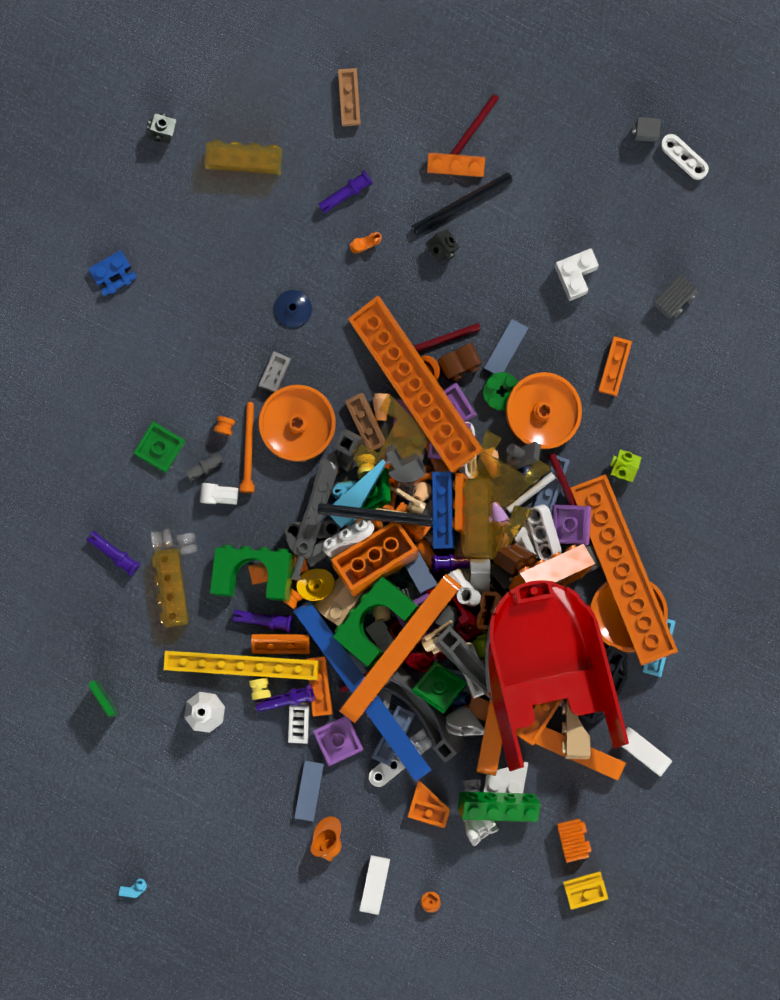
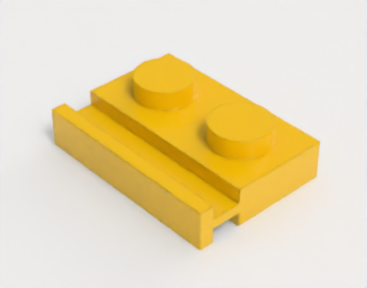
M601 871L563 881L571 910L608 899Z

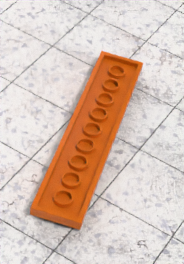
M376 296L348 318L451 473H455L484 451L380 296Z
M605 474L571 487L570 489L577 506H591L589 538L640 665L643 666L678 653L607 475Z

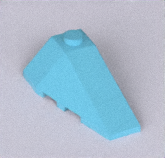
M386 459L378 463L333 505L362 508L387 464ZM331 516L341 528L349 527L357 521L355 518Z

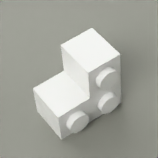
M592 248L558 261L555 264L556 272L569 301L584 296L588 292L583 275L596 271L599 266Z

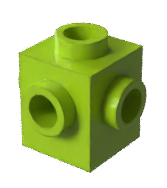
M620 449L618 455H614L610 466L613 467L611 475L633 482L642 457Z

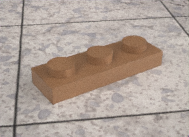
M357 68L338 69L342 126L361 125Z
M364 393L346 400L345 403L361 437L365 439V446L368 452L372 453L387 445Z

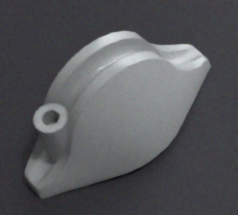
M467 707L452 708V712L447 715L446 730L449 733L457 736L484 735L485 729Z

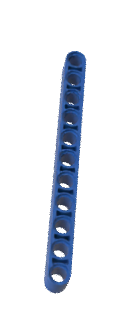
M307 600L296 608L294 613L353 694L365 677L343 646L333 638V632L312 603ZM377 695L365 712L417 782L432 770Z

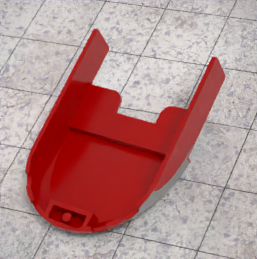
M530 581L510 590L499 601L493 611L488 627L485 648L488 695H491L509 771H515L524 767L515 729L525 728L534 723L535 714L532 705L567 698L571 712L577 716L602 711L606 718L613 748L629 744L600 627L590 606L586 605L580 598V595L574 590L556 584L553 581Z

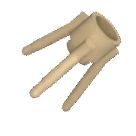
M390 486V490L409 501L406 508L409 513L422 515L426 503L413 498L399 488L396 489ZM376 508V510L401 512V511H394V510Z
M449 620L429 635L421 638L422 645L427 652L431 650L433 654L440 652L432 642L440 635L439 632L452 624V620Z

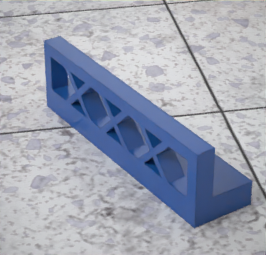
M451 471L432 472L434 550L448 549L456 551V530L452 525V518L455 517V509H453L452 504L453 498H455V491L453 490L455 474L451 473Z

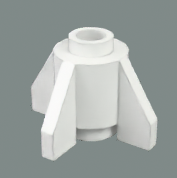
M464 820L466 835L473 846H476L481 839L499 830L494 821Z

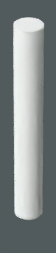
M552 472L549 473L506 508L512 513L556 477Z

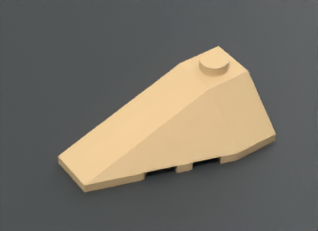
M339 577L335 581L332 593L326 598L318 600L314 607L324 617L339 626L341 623H345L348 619V613L353 608L356 609L358 607L360 598L365 593H368L370 588L352 597Z

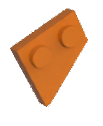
M418 781L408 818L445 828L450 809L422 782Z

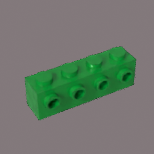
M460 792L457 810L462 820L538 822L541 804L535 794Z

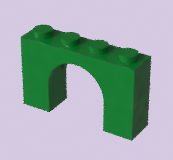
M222 545V548L215 547L210 593L215 596L234 597L236 577L239 569L245 563L257 560L265 565L268 572L266 598L290 601L292 583L290 576L293 573L295 555L289 553L287 549H277V552L270 551V548L259 547V550H252V547L240 546V549H233L231 545Z
M384 577L373 582L371 591L368 594L365 593L360 598L358 607L356 609L353 608L348 613V619L344 624L341 623L335 629L336 634L333 636L361 662L371 668L384 652L373 644L364 633L363 623L367 613L375 607L386 606L405 622H409L420 607Z

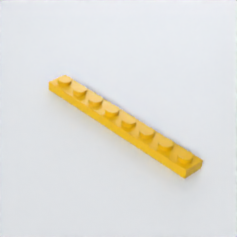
M165 651L164 670L318 680L319 661L177 651Z

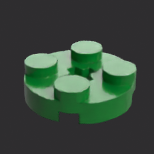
M507 372L492 374L482 388L484 400L490 407L496 410H505L507 398L513 387L518 383L517 379ZM500 386L507 389V393H504V396L496 392L500 389Z

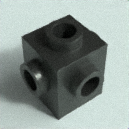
M154 113L153 119H148L146 130L149 131L148 138L158 143L170 144L176 119L170 118L165 114Z
M448 229L436 233L425 243L437 262L444 259L446 261L452 259L455 256L454 252L460 248Z

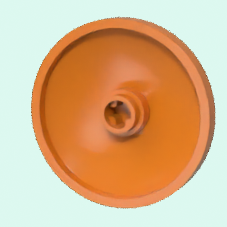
M540 372L523 378L513 387L506 402V419L509 428L515 437L525 445L537 442L541 445V449L558 447L572 438L581 422L582 405L577 391L566 379L553 373Z
M290 385L275 391L265 401L259 416L260 434L268 449L276 456L294 462L307 461L320 455L331 443L336 428L334 410L328 399L318 390L305 385Z
M650 581L667 623L668 608L666 600L659 588ZM605 582L595 593L590 607L598 621L603 643L609 647L614 646L623 652H635L608 582Z

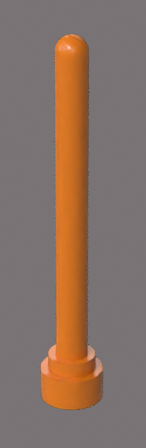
M248 402L246 405L244 478L241 484H239V492L254 493L255 485L251 480L253 402Z

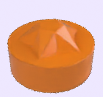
M427 892L421 898V905L426 912L432 913L440 908L441 900L437 893Z

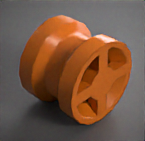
M217 416V425L214 426L213 431L231 436V428L235 425V420Z
M291 588L290 601L283 602L295 610L297 602L303 598Z

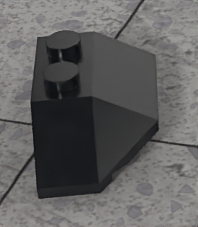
M610 646L605 651L618 698L627 679V654L614 646ZM602 711L579 717L593 724L605 715Z

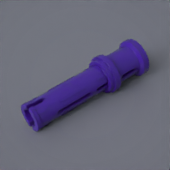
M364 170L361 171L362 174L353 180L349 179L347 185L318 203L324 214L351 195H358L360 190L366 186L373 185Z
M95 531L91 532L90 535L96 538V540L88 536L87 541L114 560L115 566H120L127 571L128 576H133L141 565L139 561L135 562L128 556L127 552H120Z
M452 554L439 557L432 555L431 567L433 572L447 569L453 571L455 568H470V559H490L491 565L490 555L460 557Z
M234 610V614L241 617L233 616V622L267 626L270 630L280 629L290 633L292 616L282 617L277 616L276 613L265 615Z
M310 684L306 685L305 688L297 690L293 688L286 694L256 700V709L260 713L292 704L297 706L301 702H313L315 694Z

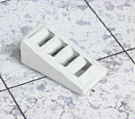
M301 702L297 706L289 705L288 743H308L309 702ZM294 710H305V712H296ZM294 717H304V720H295ZM293 725H304V728H293ZM293 732L304 733V736H293Z

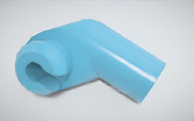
M357 480L339 482L332 489V496L334 498H341L357 483Z
M138 879L131 887L120 886L119 896L139 897L147 888L145 880Z

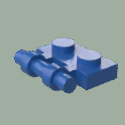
M122 250L88 268L98 286L106 283L107 286L101 289L104 296L117 292L116 289L125 284H131V281L137 278L134 271L126 274L125 271L131 268ZM120 274L122 278L112 283L110 279Z

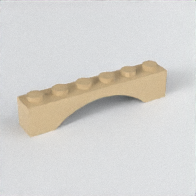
M566 698L565 703H562V715H565V722H562V734H565V741H562V753H565V759H589L590 735L582 726L579 717L571 712Z

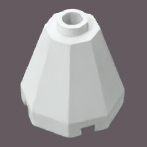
M198 692L186 701L184 718L193 730L210 733L223 723L225 706L216 694ZM202 709L205 710V714L203 716L199 713V711Z

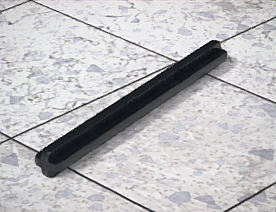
M505 173L412 225L415 235H418L512 183V176L509 173Z
M323 503L318 505L317 510L318 514L427 527H432L433 516Z

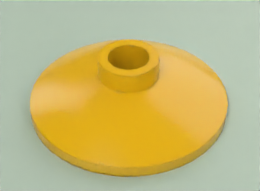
M311 569L300 576L296 587L302 598L309 601H318L332 593L335 581L332 574L327 570Z

